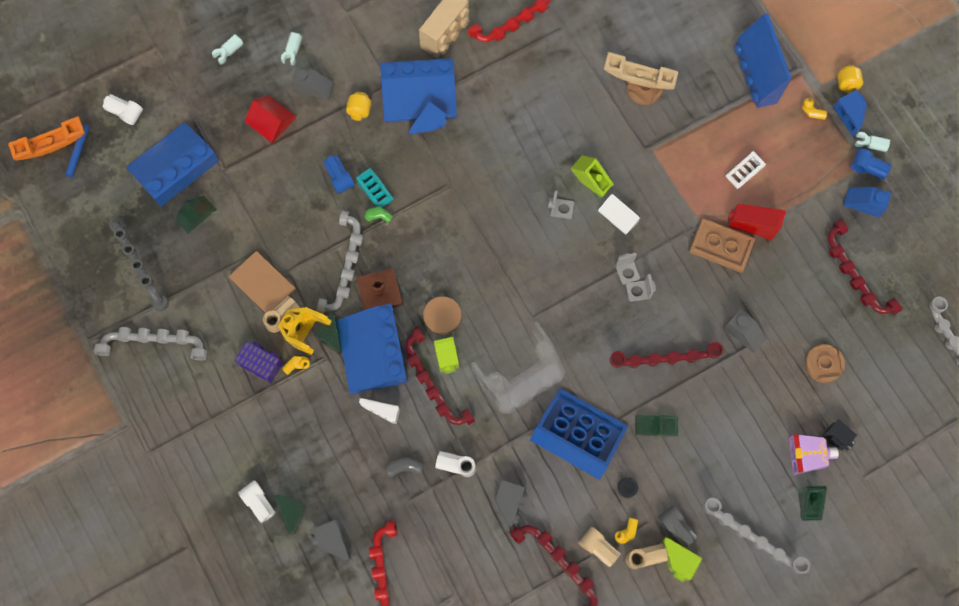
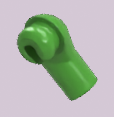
M380 206L369 208L364 215L367 221L381 218L387 223L393 217L392 214Z

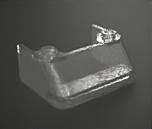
M537 321L533 324L532 332L539 340L535 353L540 361L510 381H507L500 373H492L485 377L476 362L471 363L472 372L502 414L514 412L561 381L564 377L565 370L557 351Z

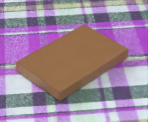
M702 218L689 253L742 273L756 238Z
M257 251L229 276L265 313L272 311L287 296L290 297L296 291V288Z

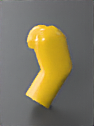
M811 98L804 100L802 109L808 117L826 119L827 110L816 109Z
M294 356L281 369L289 375L294 369H307L310 366V360L304 356Z
M629 518L627 528L615 533V540L619 544H625L635 538L638 520Z

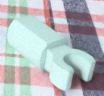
M290 33L285 48L286 52L281 56L282 63H285L287 58H291V65L295 64V55L298 52L302 39L300 34Z
M235 34L220 49H215L212 52V56L216 58L218 55H221L218 61L220 64H223L227 56L232 55L239 49L243 42Z
M858 132L856 135L857 138L863 140V142L857 141L855 143L856 147L867 146L869 149L887 152L889 148V139L872 135L868 136L864 132Z

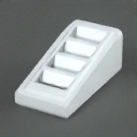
M753 151L725 177L738 190L761 171L766 164ZM750 160L757 165L756 169L749 163ZM745 164L752 170L751 173L743 167ZM739 169L746 174L745 178L738 172ZM734 173L741 179L740 183L732 176Z
M363 398L360 399L359 403L363 408L393 424H397L400 412L398 406Z

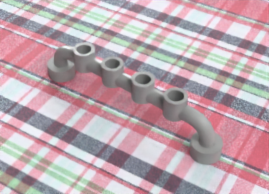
M341 211L339 225L347 226V223H350L353 226V232L335 302L327 304L328 300L319 299L316 312L323 315L325 311L332 312L341 307L344 298L348 299L350 288L347 287L348 280H353L355 270H352L351 267L352 263H357L359 252H355L357 245L361 246L363 235L360 234V223L356 218L349 216V211Z
M938 296L931 300L929 304L932 316L936 321L935 330L945 335L947 338L945 346L950 350L954 349L957 354L955 361L959 365V337L954 336L950 330V322L943 319L941 315L948 307L947 300Z
M120 327L119 332H111L104 335L100 343L95 344L94 354L109 356L111 347L107 344L111 340L129 342L131 340L142 343L153 341L162 344L175 342L182 345L192 343L196 348L191 350V358L199 361L206 360L207 350L203 348L202 341L196 336L188 335L189 332L186 330H177L176 335H169L170 331L166 329H158L157 334H150V330L147 328H139L138 333H131L130 328Z
M709 498L705 501V512L718 518L722 526H730L736 530L738 537H746L753 542L756 549H764L770 553L774 561H782L797 574H804L809 571L810 563L806 558L797 557L793 560L786 555L783 549L775 548L768 543L765 537H759L751 532L749 526L741 525L733 519L731 514L720 511L722 506L717 498Z

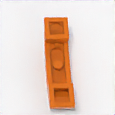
M77 116L61 123L62 127L28 139L23 137L8 143L13 159L24 160L42 156L73 143L85 134L80 118Z

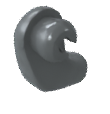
M404 457L387 464L385 474L391 478L404 471L420 474L424 465L409 457Z

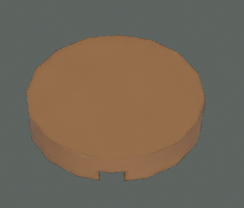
M631 82L627 83L629 97L640 105L655 103L663 92V89L641 86Z
M434 298L424 309V322L431 332L438 335H447L459 327L461 309L451 298Z
M821 344L815 346L807 353L805 368L814 380L820 383H829L841 376L845 369V360L839 350H836L831 345Z

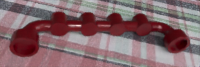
M841 219L834 222L833 228L828 233V242L831 246L828 252L833 259L838 257L842 264L839 265L840 271L844 275L849 273L852 277V280L849 281L851 287L855 291L860 289L863 296L860 297L863 305L866 307L870 305L880 314L892 313L896 315L901 312L902 307L895 298L887 301L885 307L879 305L875 294L868 289L864 278L858 274L854 263L848 259L843 247L835 239L836 234L842 236L848 232L847 225Z
M419 327L411 330L413 334L407 339L405 344L408 354L406 360L411 368L416 367L418 373L415 375L421 384L425 382L428 387L425 392L431 401L435 399L438 406L435 409L440 417L445 416L454 425H461L466 422L468 425L474 423L475 420L468 408L461 411V417H455L413 349L415 341L421 343L426 340Z
M712 342L708 345L706 351L691 349L687 353L672 351L666 355L652 353L650 356L639 357L638 355H632L630 358H626L624 353L620 351H615L611 354L609 362L614 368L629 366L632 369H636L639 365L643 364L655 367L659 363L664 362L675 365L678 361L684 360L688 363H694L697 359L719 358L723 353V346L718 342Z
M524 525L519 529L514 527L509 531L510 536L518 544L526 539L524 534L531 533L536 541L546 549L551 558L562 567L566 575L587 595L590 600L589 606L598 605L597 596L591 589L594 586L593 582L587 576L584 579L581 578L578 574L580 571L578 565L574 561L568 563L565 560L566 552L559 545L555 548L550 543L553 538L546 530L541 533L535 526Z

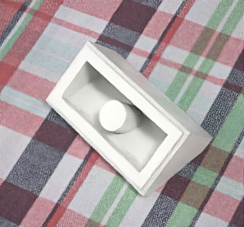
M613 194L609 196L598 210L625 235L628 234L640 219L637 214Z

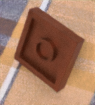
M393 268L356 277L364 310L392 304V308L403 305Z

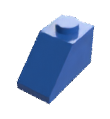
M857 90L838 99L833 107L851 135L855 136L862 128L867 107L864 97Z
M428 102L408 133L417 134L435 131L438 127L442 129L448 121L445 118L447 114L431 102Z
M875 187L849 188L843 206L880 217L887 210L891 193Z

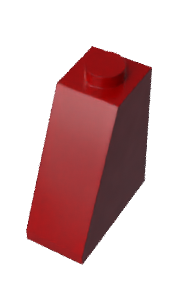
M737 204L735 209H731L729 212V227L772 241L782 227L786 211Z

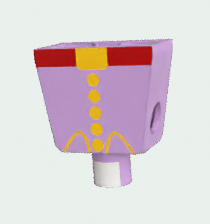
M792 435L788 438L793 475L824 469L829 466V459H838L837 447H827L825 438L804 435Z

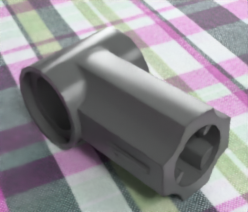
M672 505L657 518L660 525L667 532H670L682 547L686 548L697 539V536L684 522L683 515L675 506Z

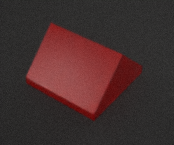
M268 95L253 100L245 123L273 143L297 117Z

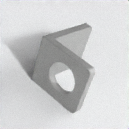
M555 190L554 198L550 197L548 208H551L550 216L571 219L574 202L557 199L558 191ZM562 204L567 205L569 212L566 214L560 213L558 210L559 206Z
M636 253L623 254L617 259L615 267L622 285L640 279L634 263L637 256ZM631 269L634 276L627 279L623 276V271Z
M647 274L645 281L626 284L629 302L651 299L656 291L655 282L652 280L651 274ZM635 286L640 287L642 295L634 296L631 289Z

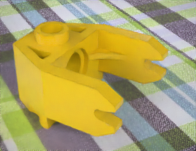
M307 307L290 309L286 311L278 328L285 340L293 347L312 355L314 350L304 344L303 341L315 321L330 325L331 320L327 319V316Z

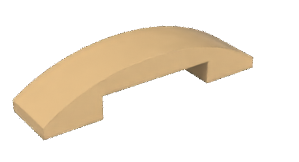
M608 52L604 70L608 73L641 86L659 89L675 88L678 71L660 67L657 70L625 61L626 57Z

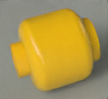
M853 65L843 67L837 74L838 85L843 92L852 93L863 85L861 70Z
M355 92L348 98L346 112L353 120L360 121L367 118L371 109V99L363 92Z

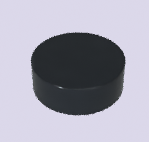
M629 477L623 478L618 483V493L624 498H632L638 491L637 482Z

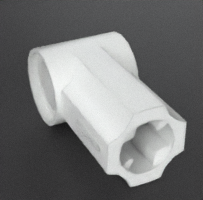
M112 94L104 99L103 108L119 116L130 125L135 124L143 111V108L133 101L126 102Z
M442 451L438 454L435 467L437 469L461 474L464 477H470L476 471L475 462L470 457H462ZM465 462L471 463V470L463 471L461 469L462 464Z
M255 480L238 491L241 499L247 506H250L261 523L276 513L265 498L262 488Z

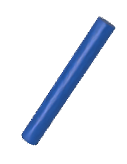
M82 124L85 134L76 141L65 173L68 177H73L89 130L87 125Z

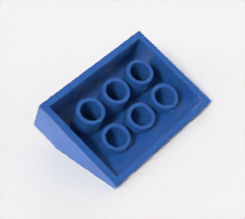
M766 13L738 37L734 45L735 54L740 59V68L745 73L746 85L751 90V100L755 102L757 108L777 104L792 79L769 14Z
M453 58L380 63L384 122L417 120L428 102H431L447 114L445 118H457Z
M184 122L126 168L158 205L162 207L217 164L219 160L205 141Z
M392 304L372 307L336 320L350 395L408 383Z
M559 388L537 425L530 441L600 480L616 452L628 425Z

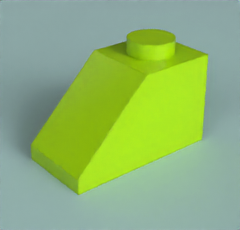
M582 155L570 168L581 183L600 197H603L613 186V182L596 158Z
M450 337L434 341L440 372L445 374L455 372L459 368L454 338Z
M663 538L661 543L664 544L667 550L669 571L673 572V577L681 582H684V580L690 581L702 558L671 539Z

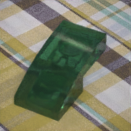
M638 414L635 416V435L678 436V416Z

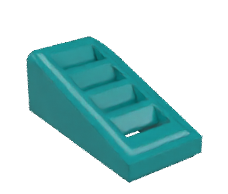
M371 168L356 178L359 187L376 207L380 206L383 208L394 200ZM376 183L374 187H372L370 190L368 189V187ZM379 189L381 190V191H380L379 193H377L375 196L372 195V194L375 193L377 190H379ZM385 194L386 197L378 202L377 199Z

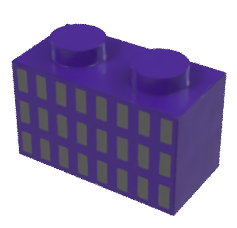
M246 341L234 361L240 367L271 383L283 365L279 359L280 356L271 350L269 353L264 351V347L255 341L253 343Z

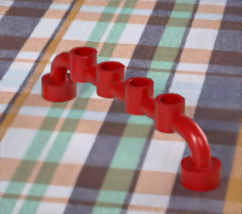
M537 0L534 5L525 8L519 15L510 18L501 27H496L488 35L481 34L483 29L479 24L473 25L467 33L471 39L476 38L481 42H490L494 39L500 42L506 37V31L510 29L511 32H515L520 28L519 23L523 20L526 23L530 22L535 17L533 13L539 11L540 14L544 13L549 6L547 4L551 0Z
M395 520L386 521V526L379 528L375 532L373 537L374 546L369 547L370 558L376 561V567H372L373 580L378 579L379 588L374 589L376 601H381V606H389V591L386 583V569L381 538L385 534L389 538L397 536Z

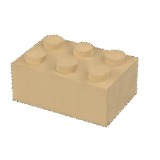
M442 0L419 29L420 48L437 59L441 54H445L449 44L457 39L462 27L465 28L469 23L468 0Z

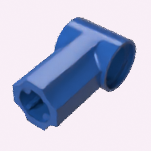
M858 149L850 168L858 173L867 172L885 179L891 169V164L873 157L869 150Z
M332 155L326 158L323 164L331 177V182L337 194L354 187L355 185L348 171H345L338 156Z

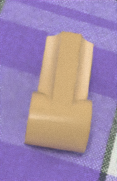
M287 296L272 311L265 313L263 316L265 327L272 333L280 331L278 325L286 311L300 307L291 297ZM271 319L278 320L274 325L268 324Z
M590 527L578 543L587 552L594 554L605 565L611 567L621 553L605 541L604 536L600 532Z
M663 543L630 551L625 557V563L631 569L668 561L667 550ZM633 554H637L640 557L638 565L632 562Z

